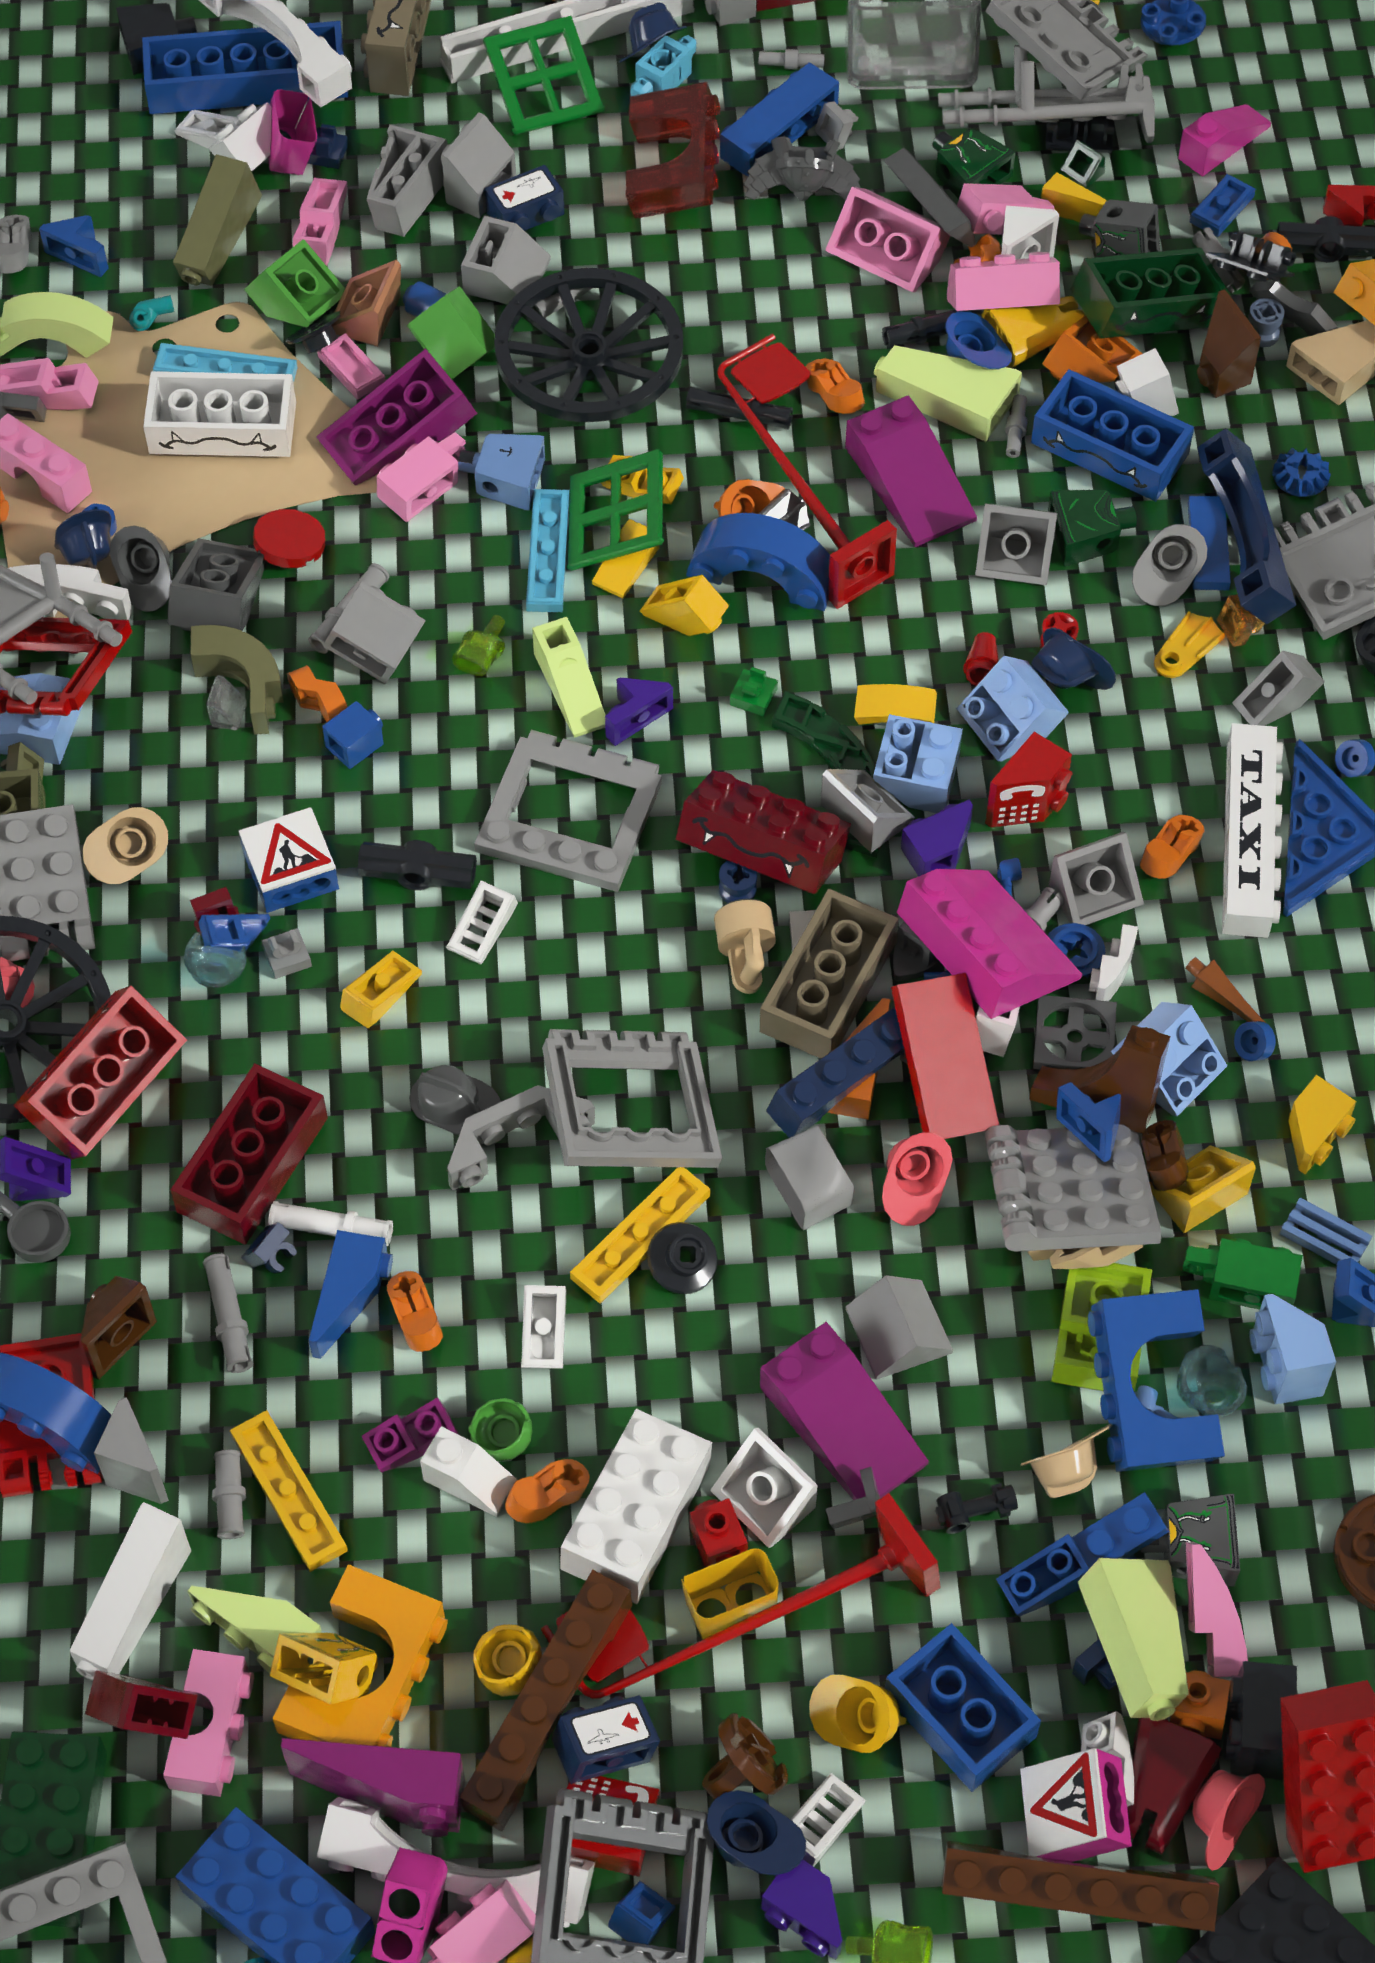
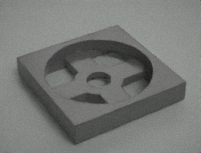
M1049 995L1038 998L1033 1069L1040 1070L1042 1066L1056 1069H1082L1099 1064L1113 1055L1111 1051L1114 1049L1117 1002ZM1054 1011L1068 1012V1022L1062 1028L1044 1026V1021ZM1084 1014L1098 1015L1106 1024V1032L1089 1031L1083 1025ZM1071 1031H1077L1082 1035V1040L1073 1043L1068 1040L1067 1034ZM1045 1043L1060 1044L1066 1051L1065 1060L1054 1055L1046 1047ZM1087 1047L1105 1049L1097 1057L1081 1062V1054Z

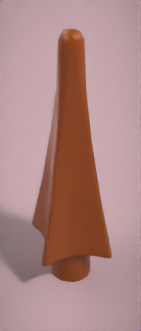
M1196 957L1188 963L1185 969L1196 977L1191 986L1192 988L1220 1003L1247 1022H1265L1233 986L1214 959L1207 966Z

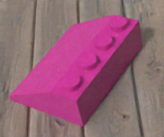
M935 869L906 882L897 914L951 975L966 973L971 997L990 1019L1081 979L1082 973L988 870Z

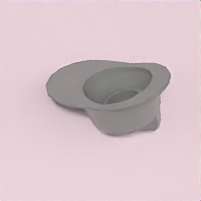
M1174 524L1164 528L1153 538L1133 569L1132 583L1136 594L1142 601L1153 606H1165L1175 602L1186 591L1207 559V545L1200 532L1189 525Z

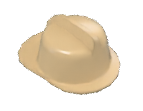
M143 807L124 810L97 827L86 838L82 848L85 867L96 880L106 884H121L129 881L156 863L165 853L168 845V830L164 821L151 810Z
M1109 1424L1058 1452L1021 1463L1020 1466L1028 1464L1032 1466L1046 1494L1050 1498H1058L1078 1492L1090 1484L1097 1470L1094 1437L1113 1425Z

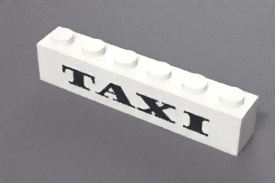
M1231 724L1226 755L1222 934L1268 938L1272 923H1279L1281 902L1274 900V891H1279L1281 868H1275V859L1280 858L1282 837L1275 836V827H1280L1282 819V805L1276 804V795H1281L1283 774L1276 773V764L1281 765L1283 742H1277V727Z

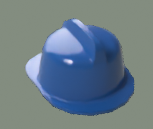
M959 311L952 313L946 320L945 328L948 335L946 351L948 356L966 359L977 366L988 369H1001L1011 363L1012 354L1009 348L998 336L992 325L980 315Z

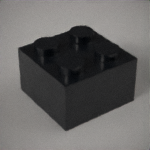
M1243 1661L1238 1676H1231L1225 1716L1231 1717L1229 1732H1225L1223 1741V1758L1230 1760V1773L1239 1776L1260 1774L1263 1778L1284 1779L1280 1698L1297 1694V1666Z

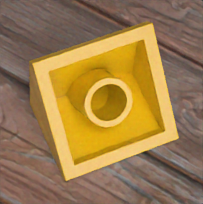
M1210 1145L1186 1160L1189 1172L1187 1180L1182 1185L1167 1191H1157L1154 1189L1152 1182H1149L1152 1195L1181 1231L1186 1233L1248 1194L1256 1169L1253 1161Z

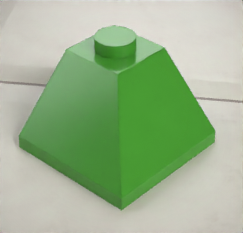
M303 239L265 269L244 290L267 317L307 328L340 301L345 287Z

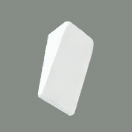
M192 110L174 131L176 135L209 149L218 140L215 137L218 131L229 123L234 127L241 120L237 117Z
M524 1285L521 1368L563 1369L566 1315L565 1286Z

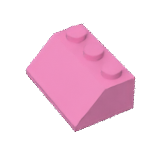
M851 187L825 251L904 289L916 292L939 263L950 235L937 222L867 189Z
M1049 252L1029 253L1028 259H1015L1013 254H1000L994 256V261L982 262L981 258L977 256L961 257L960 263L950 264L947 300L956 311L1060 304V264L1056 258L1050 257Z

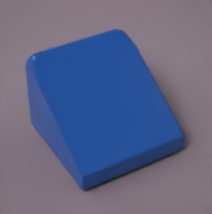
M639 1881L616 1905L608 1926L628 1942L649 1945L676 1907L642 1881Z

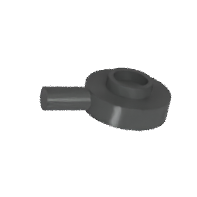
M0 1191V1212L10 1219L7 1235L12 1249L19 1257L29 1262H46L54 1259L65 1250L70 1241L71 1229L66 1214L59 1206L48 1201H33L20 1207Z

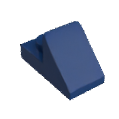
M85 215L47 223L40 227L39 230L45 253L98 277H102L109 269L104 245L95 240L91 216Z
M1071 1082L1058 1087L1056 1118L1103 1162L1110 1160L1119 1127L1121 1094H1116L1094 1104L1088 1095L1082 1093Z
M1352 1258L1337 1261L1336 1279L1333 1289L1332 1319L1339 1323L1375 1327V1274Z

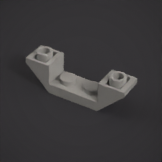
M537 1085L465 1119L447 1167L448 1182L452 1191L462 1186L464 1188L472 1187L488 1174L487 1156L481 1147L482 1144H494L500 1141L506 1133L516 1128L531 1127L544 1115L559 1139L549 1088ZM577 1097L582 1127H591L595 1124V1107L592 1101Z

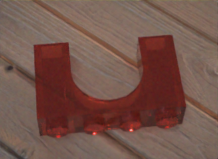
M707 82L630 96L629 122L638 144L674 137L691 140L684 152L669 162L627 170L625 196L635 219L713 205V190L718 189V179L714 165L719 163L715 140L720 137L716 115L720 114V103L716 94L712 95Z

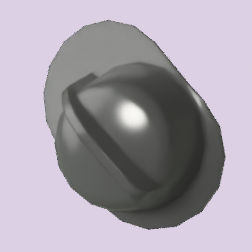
M135 525L123 527L114 535L110 544V557L121 587L128 589L131 604L136 609L146 612L158 610L168 601L169 586L172 582L168 548L160 538L144 527Z
M440 1065L433 1067L426 1073L422 1072L419 1079L412 1086L409 1096L411 1109L419 1119L456 1135H460L466 1118L501 1102L500 1097L492 1087L450 1065Z

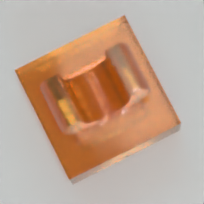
M1238 594L1227 598L1217 618V622L1233 647L1245 645L1251 633L1259 632L1264 625L1263 621L1241 606Z

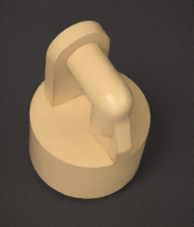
M739 899L722 906L716 912L714 922L719 951L729 957L733 985L742 993L752 994L757 992L762 984L763 954L775 945L776 936L771 908L766 903L756 899Z

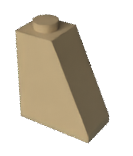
M1366 320L1297 339L1291 343L1286 367L1339 406L1375 376V325Z

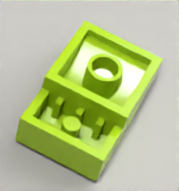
M1112 1263L1104 1267L1068 1270L1051 1382L1104 1391L1102 1378L1097 1377L1094 1368L1095 1353H1098L1096 1337H1092L1089 1332L1088 1313L1091 1311V1306L1101 1299L1148 1295L1150 1292L1152 1269ZM1141 1347L1135 1354L1131 1365V1383L1134 1391L1138 1378Z

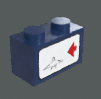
M546 165L484 188L486 212L489 217L516 223L524 231L564 215L563 190Z
M640 1695L627 1699L621 1696L614 1697L604 1702L601 1706L586 1710L583 1707L570 1709L560 1717L551 1737L570 1784L649 1763L660 1742Z

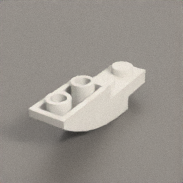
M40 564L8 568L45 587ZM56 564L63 597L76 605H84L87 607L88 613L99 615L104 619L129 620L133 609L128 589L102 583L98 569ZM54 609L46 616L55 617L58 610Z

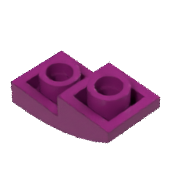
M437 1397L402 1419L396 1414L361 1437L379 1471L385 1472L424 1456L441 1426L458 1435L460 1434L444 1404Z

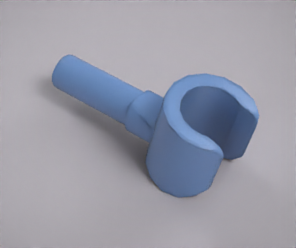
M1145 1385L1138 1387L1135 1394L1144 1407L1158 1416L1178 1419V1417L1164 1410L1163 1407L1156 1405L1158 1392L1154 1388Z

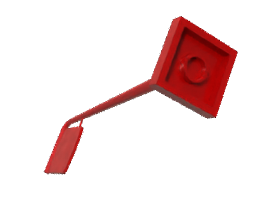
M772 333L722 362L717 373L727 391L838 548L837 551L830 554L829 601L839 609L894 575L897 529L887 520L850 542L747 405L753 399H756L760 404L773 401L804 383L811 375V372L782 343L765 346L776 339ZM755 352L754 354L750 355L749 357H747V358H745L744 360L741 361L742 358H744V357L748 356L749 354ZM735 362H738V364L731 369V375L753 396L746 402L724 374L725 369Z
M890 1493L875 1502L878 1527L885 1543L884 1546L878 1549V1555L650 1666L646 1664L641 1654L649 1650L647 1638L636 1617L629 1610L612 1642L609 1641L586 1675L593 1682L598 1683L638 1656L646 1668L600 1690L590 1689L582 1680L578 1690L589 1698L601 1699L886 1569L893 1571L900 1567L920 1591L928 1597L941 1588L938 1561ZM567 1612L557 1618L556 1624L558 1628ZM545 1625L541 1628V1631L550 1643L554 1634L549 1626Z

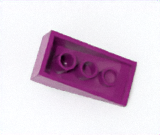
M425 348L316 436V438L356 486L377 475L385 465L393 464L405 454L411 445L419 444L428 436L437 442L450 436L474 417L477 412L463 392Z
M909 395L847 420L845 449L914 547L977 521V515L933 431Z
M827 1322L760 1367V1389L853 1500L866 1497L860 1474L862 1469L872 1467L880 1498H882L928 1465V1459L856 1356Z
M282 1738L281 1749L290 1775L343 1798L381 1807L380 1814L414 1829H422L421 1832L425 1835L445 1837L448 1835V1832L459 1833L462 1803L459 1797L465 1788V1776L460 1753Z

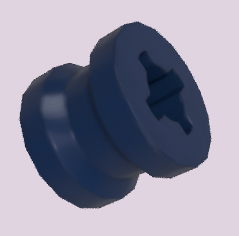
M727 860L719 871V894L726 903L739 899H754L757 890V872Z

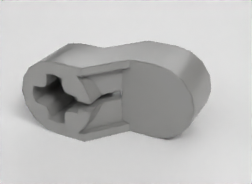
M10 215L0 219V273L19 272L28 263L29 243L32 240V233L27 216Z

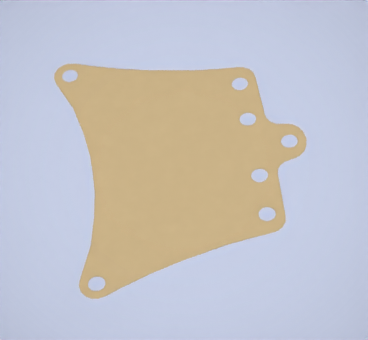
M244 302L227 303L150 331L135 330L120 314L106 311L114 317L110 344L88 358L66 345L68 355L61 366L87 363L99 381L92 408L74 410L47 409L45 422L18 420L86 464L92 492L68 514L42 497L37 482L28 472L25 471L15 479L0 469V487L5 500L9 504L8 517L2 522L8 568L40 564L39 557L43 553H52L56 564L69 565L61 551L55 549V532L63 521L75 514L81 513L91 504H103L113 510L117 522V529L114 535L123 527L133 525L144 527L160 538L167 546L168 551L171 552L198 538L271 511L337 496L377 493V475L355 486L316 438V436L351 408L312 374L287 349L260 314L251 305ZM224 315H233L238 318L239 327L233 332H221L216 328L218 318ZM161 339H170L176 345L297 360L298 369L293 383L296 408L290 457L149 454L143 425L150 374L153 371L157 357L152 349L155 342ZM110 555L104 560L97 562L96 569L99 570L102 583L114 585L119 582ZM57 611L55 617H51V618H68V617L65 616L64 614H62L61 612Z

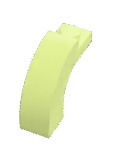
M34 292L16 296L4 302L2 317H0V357L25 341L43 338L62 342L88 358L110 344L114 317L86 300L67 294Z

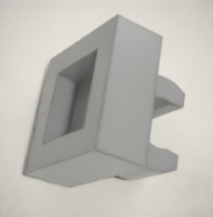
M835 101L824 103L814 131L826 143L835 140L840 142L839 149H844L847 138L853 134L851 130L852 125L858 121V117L850 109L842 110Z
M298 928L261 940L275 979L312 967L310 956Z

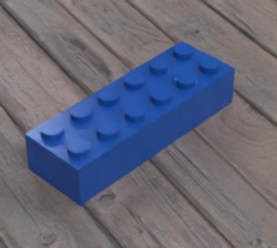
M341 21L306 23L308 28L318 37L322 36L339 55H344ZM261 27L142 37L144 85L150 114L250 106L251 104L263 105L267 102L270 104L274 92L279 89L304 93L300 90L297 60L279 39ZM348 91L337 98H347Z

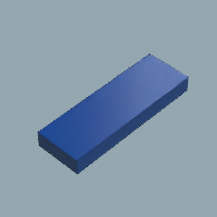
M1189 496V526L1200 532L1207 545V559L1202 569L1192 581L1193 590H1229L1231 579L1227 520L1224 505L1219 496Z

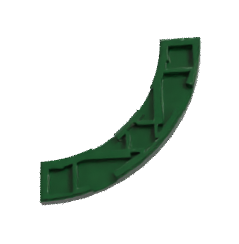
M784 691L773 716L772 727L785 731L808 744L822 756L831 769L865 770L873 778L876 766L862 742L845 724L841 725L834 718L826 714V710L819 705ZM849 832L845 846L846 849L877 858L880 847L871 853Z

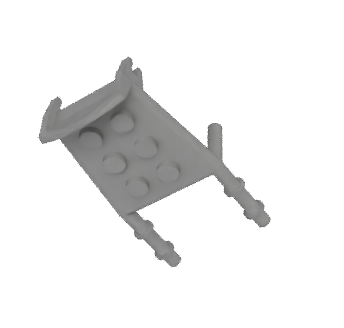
M1015 45L1014 90L991 91V88H987V91L958 92V89H954L953 93H938V107L955 106V109L959 107V110L942 111L943 124H960V127H963L967 123L993 122L994 126H997L998 122L1039 120V122L1049 123L1066 118H1073L1074 121H1089L1097 116H1106L1107 119L1120 120L1127 118L1129 114H1138L1146 142L1152 143L1154 139L1155 103L1150 78L1147 75H1143L1142 65L1139 62L1135 64V76L1130 77L1128 76V64H1122L1117 88H1100L1080 100L1067 89H1034V61H1027V51L1019 45ZM1016 103L1018 106L1015 108H997V105H993V108H991L992 104ZM988 105V108L991 109L963 110V106Z
M43 553L39 557L45 587L0 565V645L54 609L67 616L72 625H81L93 633L95 640L98 642L105 641L113 647H117L122 642V634L114 630L113 625L109 621H100L89 614L87 607L84 605H76L62 596L55 558L52 553ZM0 663V686L8 691V695L12 699H20L28 705L33 704L37 699V692L28 687L25 679H16L4 671Z

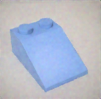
M43 673L13 676L16 679H25L28 687L34 691L62 692L70 681V678ZM81 708L79 710H72L68 716L42 715L40 712L37 715L9 714L7 710L5 713H0V754L7 755L8 746L21 742L42 757L44 762L60 765Z

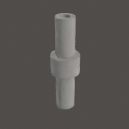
M785 49V52L759 51L758 65L785 66L784 69L798 70V66L804 67L810 62L816 67L824 68L825 54L798 53L799 49Z
M1021 394L1013 397L1011 415L1007 417L1005 432L1008 435L1006 455L1011 458L1019 457L1022 437L1027 432L1028 420L1025 417L1027 397Z

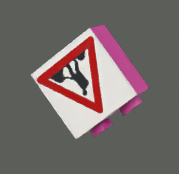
M1092 1748L1020 1769L1029 1856L1074 1862L1132 1846L1121 1758Z

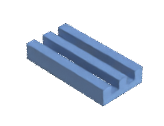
M1301 1197L1280 1231V1235L1336 1265L1337 1261L1352 1258L1359 1262L1372 1239V1235ZM1294 1225H1300L1301 1227L1316 1234L1317 1237L1329 1244L1333 1243L1341 1247L1342 1249L1352 1253L1353 1255L1350 1257L1344 1254L1343 1252L1294 1227Z

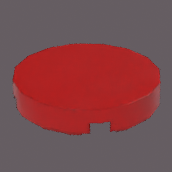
M279 509L268 512L258 519L254 527L253 544L257 553L259 550L264 555L263 559L270 564L283 568H300L306 566L308 561L314 559L315 562L321 557L325 549V530L320 522L308 513L295 509Z

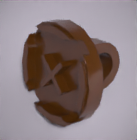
M732 1713L719 1724L718 1732L727 1755L707 1773L703 1779L702 1787L715 1800L725 1792L733 1791L747 1779L765 1794H776L786 1786L788 1773L785 1764L781 1762L777 1766L772 1756L777 1753L773 1743L750 1719L743 1716L739 1718L736 1713Z

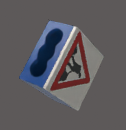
M311 807L239 830L243 854L266 913L339 890L336 867Z

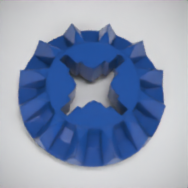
M1307 447L1302 452H1297L1291 448L1287 454H1280L1273 467V478L1276 484L1286 493L1299 497L1313 496L1323 491L1328 485L1331 475L1329 473V462L1322 461L1320 453L1310 454ZM1302 465L1306 467V473L1302 479H1299L1298 468Z
M1068 923L1054 928L1047 935L1066 957L1068 950L1072 951L1082 944L1080 956L1076 955L1069 959L1082 973V976L1088 979L1092 968L1100 969L1102 955L1106 953L1105 944L1101 936L1092 928L1083 924Z

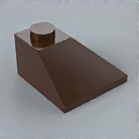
M1225 289L1218 293L1203 345L1200 364L1197 369L1200 383L1204 387H1208L1215 398L1252 383L1261 336Z
M115 1276L108 1284L99 1286L87 1304L81 1343L92 1373L98 1379L157 1322L147 1288L141 1282Z

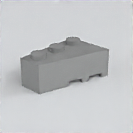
M389 124L387 130L389 137L386 146L382 147L380 153L382 160L379 169L375 170L367 202L375 229L404 237L443 186L444 176L441 155L448 144L444 138Z

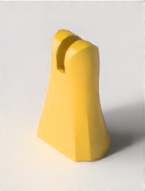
M1073 296L1060 297V304L984 309L982 317L992 325L1012 354V361L1007 368L1014 367L1056 344L1064 331L1085 316V313L1078 309V303Z

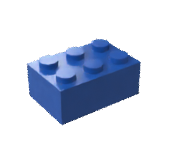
M952 1623L886 1677L885 1689L890 1691L897 1700L900 1713L907 1718L906 1720L971 1792L1037 1737L1041 1719Z

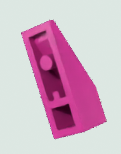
M1247 104L1206 113L1183 130L1178 159L1203 177L1271 126V122Z

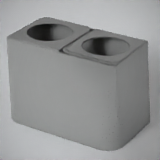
M815 1126L766 1148L765 1165L767 1171L803 1231L852 1205L854 1185L819 1126Z

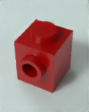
M729 1498L720 1502L716 1499L705 1501L699 1504L694 1511L689 1512V1528L705 1567L748 1551L747 1539Z

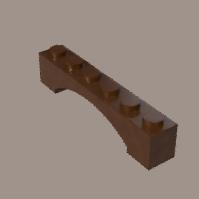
M592 1569L459 1798L464 1811L501 1832L503 1831L524 1795V1789L565 1708L597 1657L609 1641L612 1642L631 1609L632 1598L630 1589Z
M954 1841L946 1842L941 1884L942 1894L1213 1932L1215 1931L1220 1886L1214 1877L1171 1871L1151 1872L1078 1864L991 1848L990 1846Z

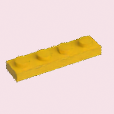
M677 1167L570 1271V1279L601 1304L647 1259L648 1247L656 1232L668 1224L684 1222L710 1197V1188L684 1167Z
M266 1410L230 1430L231 1437L309 1571L312 1572L348 1552L347 1545L268 1411Z

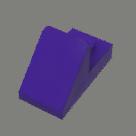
M631 678L616 679L617 698L620 704L615 705L605 715L606 738L614 746L673 709V687L668 682Z
M5 1136L0 1139V1180L9 1183V1198L12 1201L67 1197L71 1194V1158Z

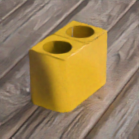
M756 1548L684 1576V1583L682 1581L686 1605L702 1639L716 1634L778 1602V1578L767 1554ZM755 1583L765 1591V1596L744 1605L738 1606L736 1602V1592L743 1584ZM707 1599L719 1600L726 1608V1612L712 1618L701 1617L696 1610L699 1604Z

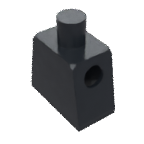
M167 3L116 8L121 35L133 75L144 72L142 37L197 33L194 18L188 17L174 20L171 7Z

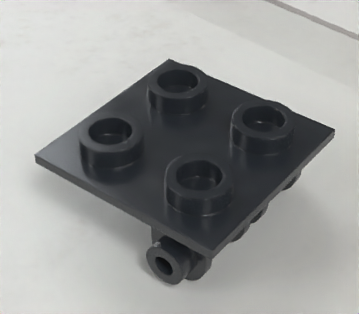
M1097 116L1089 121H1074L1073 118L1059 119L1057 122L1046 123V150L1071 151L1076 141L1080 140L1097 152L1112 153L1115 122L1107 119L1106 116Z
M1242 231L1238 234L1232 233L1228 243L1232 247L1230 253H1206V256L1217 260L1216 266L1231 271H1236V268L1247 271L1246 276L1256 280L1266 281L1269 279L1280 281L1281 277L1295 276V273L1287 271L1288 266H1293L1296 260V253H1293L1291 248L1273 243L1272 241H1266L1264 244L1263 238H1257Z

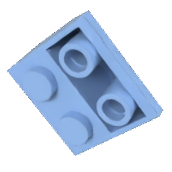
M1003 656L956 708L996 760L1001 762L1013 756L1033 732L1046 738L1069 713L1028 661Z
M889 714L873 780L908 808L939 813L948 804L960 755L963 729Z
M1161 1002L1137 1026L1152 1028L1158 1033L1171 1036L1156 1103L1172 1116H1178L1227 1067V1064L1192 1005ZM1126 1037L1111 1051L1113 1055L1122 1047Z
M1274 1294L1264 1295L1260 1310L1255 1314L1256 1322L1254 1328L1250 1329L1249 1335L1253 1352L1255 1354L1260 1353L1263 1363L1261 1367V1380L1265 1391H1271L1275 1405L1323 1396L1336 1364L1325 1324Z

